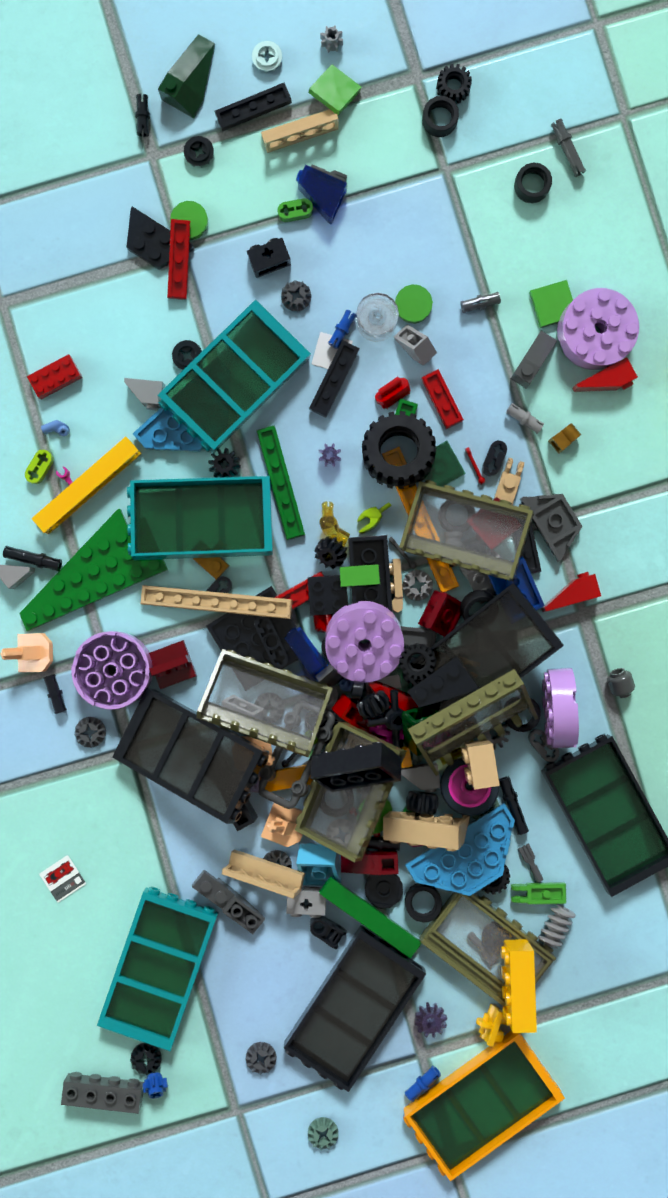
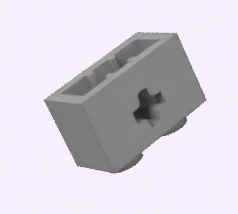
M302 886L301 892L294 899L287 897L286 914H290L292 917H301L302 914L310 915L312 918H320L321 915L325 916L326 898L319 893L322 887ZM305 899H308V906H305Z

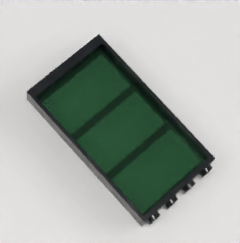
M601 734L595 738L593 743H585L578 747V751L574 753L568 752L561 756V760L558 762H549L544 766L545 769L541 770L544 778L603 887L611 897L668 867V837L613 736Z

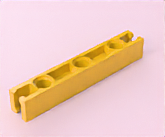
M124 437L31 519L43 533L49 535L142 453L127 437Z

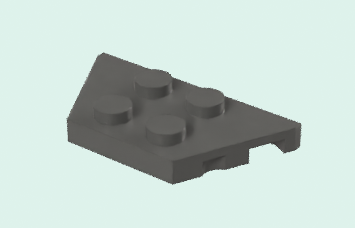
M563 494L520 498L522 504L530 507V510L533 511L532 521L555 559L559 562L562 560L568 547L571 546L575 536L583 527Z

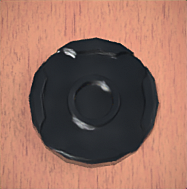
M397 874L370 875L367 878L365 895L373 906L386 909L393 907V905L400 901L403 894V884Z

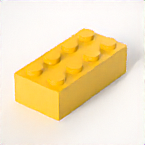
M527 939L504 940V946H501V958L504 959V966H501L502 979L505 980V986H502V997L506 1003V1006H503V1018L506 1019V1025L510 1026L512 1033H537L534 950Z

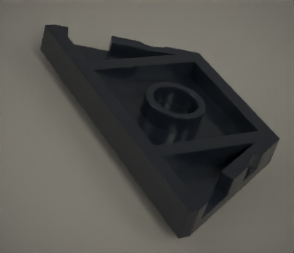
M132 206L126 248L160 270L169 263L170 230ZM189 243V252H191L194 246Z

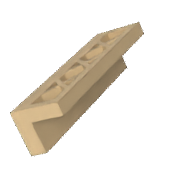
M329 109L262 131L261 136L266 151L269 153L338 130L339 119L337 113L334 114Z
M235 849L231 851L229 864L222 869V875L293 899L301 892L305 876L303 872Z

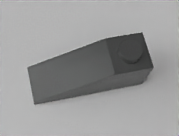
M540 331L510 379L527 388L557 340Z

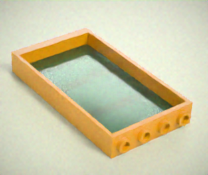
M510 1031L504 1035L502 1043H494L493 1047H487L415 1099L414 1102L404 1107L405 1116L403 1119L409 1128L412 1127L415 1130V1136L419 1143H424L427 1147L426 1152L431 1160H436L440 1173L443 1176L446 1175L452 1181L560 1103L565 1097L521 1033H512Z

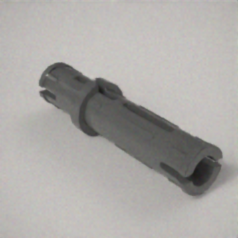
M556 120V124L553 122L551 127L557 136V143L561 145L574 172V176L578 177L582 175L581 172L585 173L586 169L573 145L571 134L567 132L563 120Z

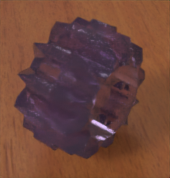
M428 1002L426 1003V1008L420 1006V1012H415L417 1019L414 1021L415 1026H418V1032H424L426 1038L430 1033L433 1038L436 1037V1032L442 1035L441 1028L447 1027L445 1022L447 1015L443 1014L444 1009L442 1007L438 1008L436 1003L432 1007H430ZM431 1018V1020H432V1019L434 1018V1021H433V1022H430V1020H429V1022H428L427 1019Z

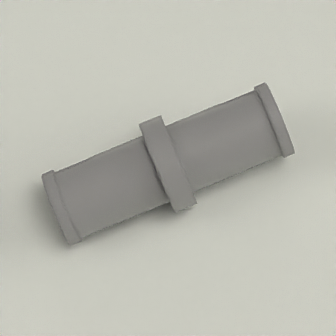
M511 403L506 411V414L518 420L520 425L527 426L537 434L544 425L543 422L530 415L531 412H525L514 403Z

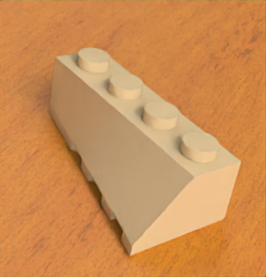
M389 811L383 817V840H389L394 844L404 842L410 846L425 845L430 849L439 847L446 848L447 851H457L464 844L470 816L462 815V818H453V814H445V816L434 817L433 814H420L416 816L414 812Z

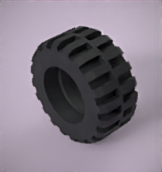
M400 411V415L389 412L388 417H384V415L378 417V422L373 421L369 425L370 429L366 430L364 441H362L364 465L366 470L368 469L369 475L372 478H376L377 483L381 485L383 483L387 484V488L393 489V486H398V489H404V486L407 485L410 488L415 486L417 481H423L425 475L430 473L435 461L436 440L435 436L432 435V429L430 426H426V422L422 418L416 419V415L413 413L407 416L405 411ZM393 436L408 437L417 446L416 458L403 466L391 465L382 458V444Z

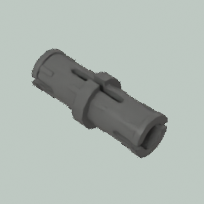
M499 292L484 296L481 294L477 295L476 298L461 301L460 304L462 312L466 313L477 309L481 311L485 307L500 304L501 299Z

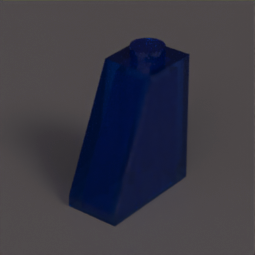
M305 164L303 171L300 170L296 178L298 190L306 199L312 202L313 207L332 225L347 192V183Z
M301 627L291 629L284 639L309 674L319 682L315 676L329 664Z

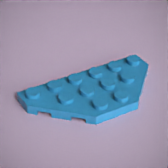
M217 357L203 371L230 397L231 372ZM198 375L171 398L212 439L216 438L228 427L229 405ZM162 407L133 433L146 449L198 452L203 449L200 445L201 441L197 437L192 438L186 431L187 427L183 423L179 425L172 418L173 414L169 410L165 411Z
M502 803L468 825L464 844L459 850L447 851L446 848L439 847L429 849L406 863L405 866L416 883L471 896L503 875L515 820L505 803Z

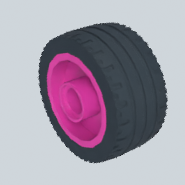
M462 757L454 760L453 765H448L442 774L440 781L442 797L445 803L459 814L467 816L482 814L495 803L499 793V786L475 790L474 788L471 790L466 789L468 781L465 777L464 767L468 766Z

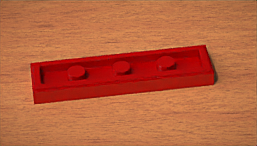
M171 219L167 294L169 299L187 300L190 221Z

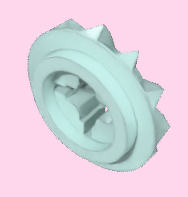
M263 41L254 47L252 60L259 70H264L266 73L270 70L275 71V68L280 66L282 52L276 43ZM267 51L269 53V56L271 57L269 58L268 63H266L265 58H263L266 56Z

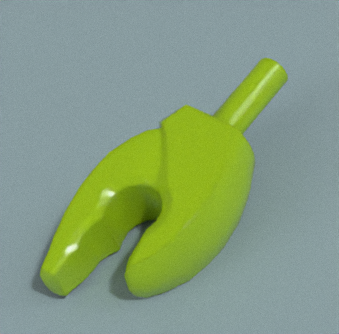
M388 502L379 510L377 507L364 510L358 517L357 522L362 521L364 518H369L370 523L365 525L359 531V534L374 529L383 517L381 513L392 505Z

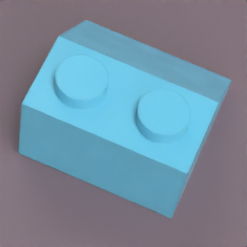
M300 844L296 865L298 871L305 873L303 885L324 886L330 876L341 883L340 854L321 844Z

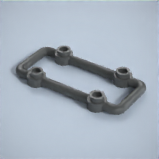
M304 700L297 702L293 711L287 713L284 717L286 725L284 729L292 731L293 728H297L300 725L301 718L299 714L302 708L319 714L321 707ZM325 709L323 717L327 718L325 726L318 729L316 735L318 741L300 780L292 784L291 791L293 795L291 800L288 801L265 790L268 781H272L276 777L275 766L283 751V748L277 746L272 754L275 757L273 765H265L259 772L261 779L257 792L260 796L286 809H293L300 797H304L308 793L309 787L307 782L311 775L312 755L320 754L325 743H329L333 737L332 727L335 723V716L332 712Z

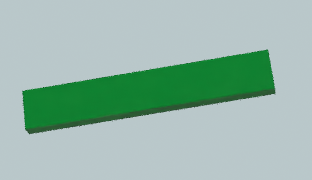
M275 425L256 430L286 539L291 540L305 536Z
M330 876L319 891L320 895L409 958L414 955L422 944L417 937Z

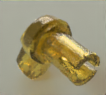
M327 501L321 504L322 517L319 520L320 527L327 537L330 536L332 539L337 537V541H343L342 546H345L350 534L339 527L333 513V502L329 501V506Z

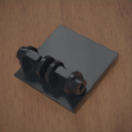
M340 575L308 577L310 616L335 614L342 607L348 606L347 587H341Z

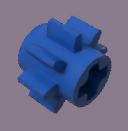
M161 1073L149 1074L143 1083V1093H148L149 1098L152 1099L163 1096V1092H166V1088H168L167 1078H162Z

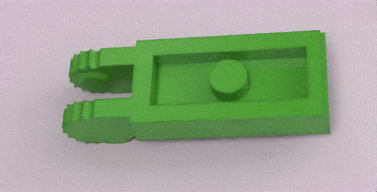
M565 882L511 885V889L514 891H526V896H512L511 902L566 904Z

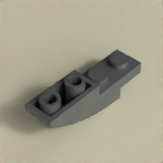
M203 870L193 882L192 888L220 907L224 914L250 933L254 934L265 920V917L239 893L220 878L216 879L206 870Z

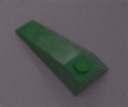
M198 34L167 72L158 88L162 101L192 118L196 116L204 101L209 69L215 49L214 42Z

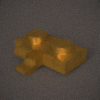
M200 540L191 551L213 550ZM220 540L213 550H219V546L220 550H222L227 545ZM221 557L193 558L215 579L219 578L230 566Z

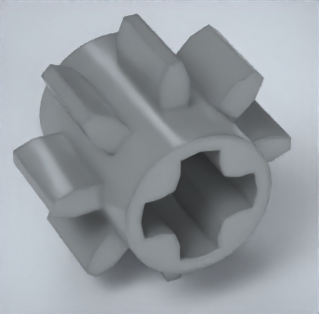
M335 25L329 28L326 26L325 33H320L321 47H326L328 53L330 51L338 52V46H343L342 31L338 32Z

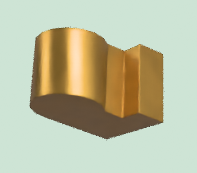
M571 423L548 440V442L559 454L576 440L581 433Z

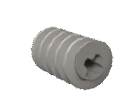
M556 904L558 908L551 907L555 914L548 915L551 922H544L548 929H541L545 936H538L542 942L556 949V946L561 947L563 944L560 939L566 938L563 932L569 931L566 925H572L573 923L569 918H575L576 916L573 911L560 904Z

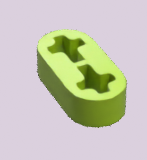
M43 449L35 453L25 471V478L28 482L39 484L43 481L54 461V457L49 451ZM41 455H42V456H45V455H46V458H48V461H47V462H45V461L42 462V460L40 459ZM37 471L38 478L32 479L31 472Z

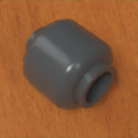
M617 668L610 672L607 682L611 694L620 698L630 696L631 692L635 689L631 672L624 668Z

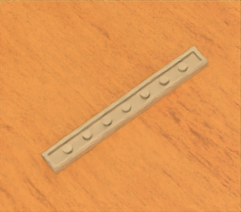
M142 585L140 604L291 619L293 600Z

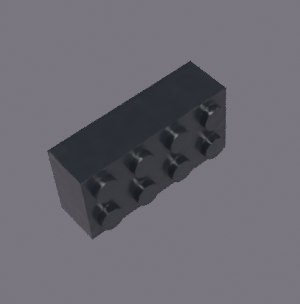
M387 535L348 538L350 566L379 564L380 584L351 586L352 604L358 603V601H370L381 604L392 612Z
M374 742L372 745L366 746L357 745L355 748L350 749L340 748L334 752H321L318 755H312L310 778L331 792L401 781L402 758L382 742Z

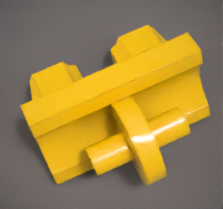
M490 1003L488 1012L484 1013L483 1018L478 1017L476 1024L480 1026V1038L485 1040L488 1046L493 1047L494 1043H502L504 1032L499 1027L500 1024L506 1025V1019L503 1018V1011L495 1004Z

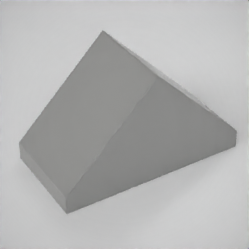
M0 565V579L9 589H15L35 572V568Z

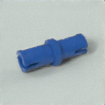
M350 310L345 311L339 324H336V330L330 341H328V344L332 346L336 340L333 346L335 349L339 348L345 335L349 334V328L357 316L353 312L348 319L351 313Z
M432 1065L423 1076L417 1077L416 1082L405 1091L407 1098L414 1102L424 1091H428L430 1089L429 1086L441 1076L440 1071Z

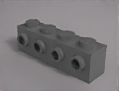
M80 1072L68 1073L63 1082L61 1105L139 1114L143 1101L144 1082L138 1079L123 1080L116 1076L106 1078L98 1074L89 1076L82 1075Z

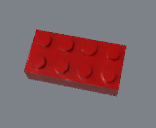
M69 354L27 376L37 397L41 400L83 378Z

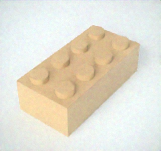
M488 739L465 742L464 747L461 748V753L465 764L468 766L464 767V771L469 785H472L474 790L500 786L493 743Z

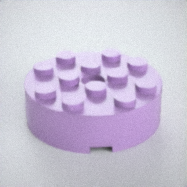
M607 288L590 289L578 295L564 309L557 327L558 341H560L565 356L575 365L589 370L604 369L622 360L635 346L639 334V320L632 303L621 293ZM596 326H598L600 333L595 330Z
M358 601V603L346 605L332 616L327 625L325 633L326 655L330 664L337 670V673L346 679L365 683L380 680L389 675L398 666L399 660L402 658L401 654L404 652V638L399 621L388 608L375 602ZM361 640H369L367 643H360Z
M118 631L101 632L84 641L75 653L71 668L72 680L80 696L89 704L104 709H119L136 702L143 696L146 688H149L153 677L149 668H152V660L146 646L136 637ZM110 665H114L116 667V673L114 675H111L109 673L108 669Z
M572 668L547 669L544 672V680H542V690L544 691L542 705L546 718L544 730L547 745H551V748L576 747L579 737L578 703L575 701L577 690L574 672Z

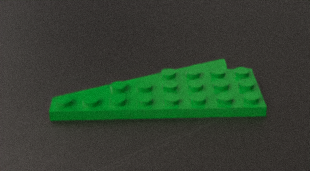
M117 509L19 613L26 631H30L167 571L168 568L164 559L133 560L131 555L128 554V543H131V536H128L127 531L128 524L122 510ZM141 518V553L160 552L146 518Z

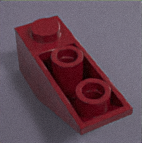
M397 850L366 851L363 859L355 863L341 855V873L399 874Z

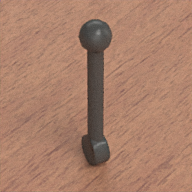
M390 537L389 541L407 560L409 567L415 569L417 567L416 562H412L406 553L399 548L396 541Z

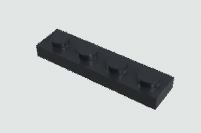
M284 82L214 112L223 132L292 103V99Z
M342 340L309 410L325 418L327 417L360 348Z

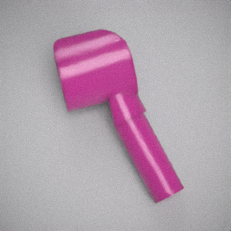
M63 467L65 469L64 475L56 471L57 476L65 480L69 485L73 483L70 478V471L67 468Z

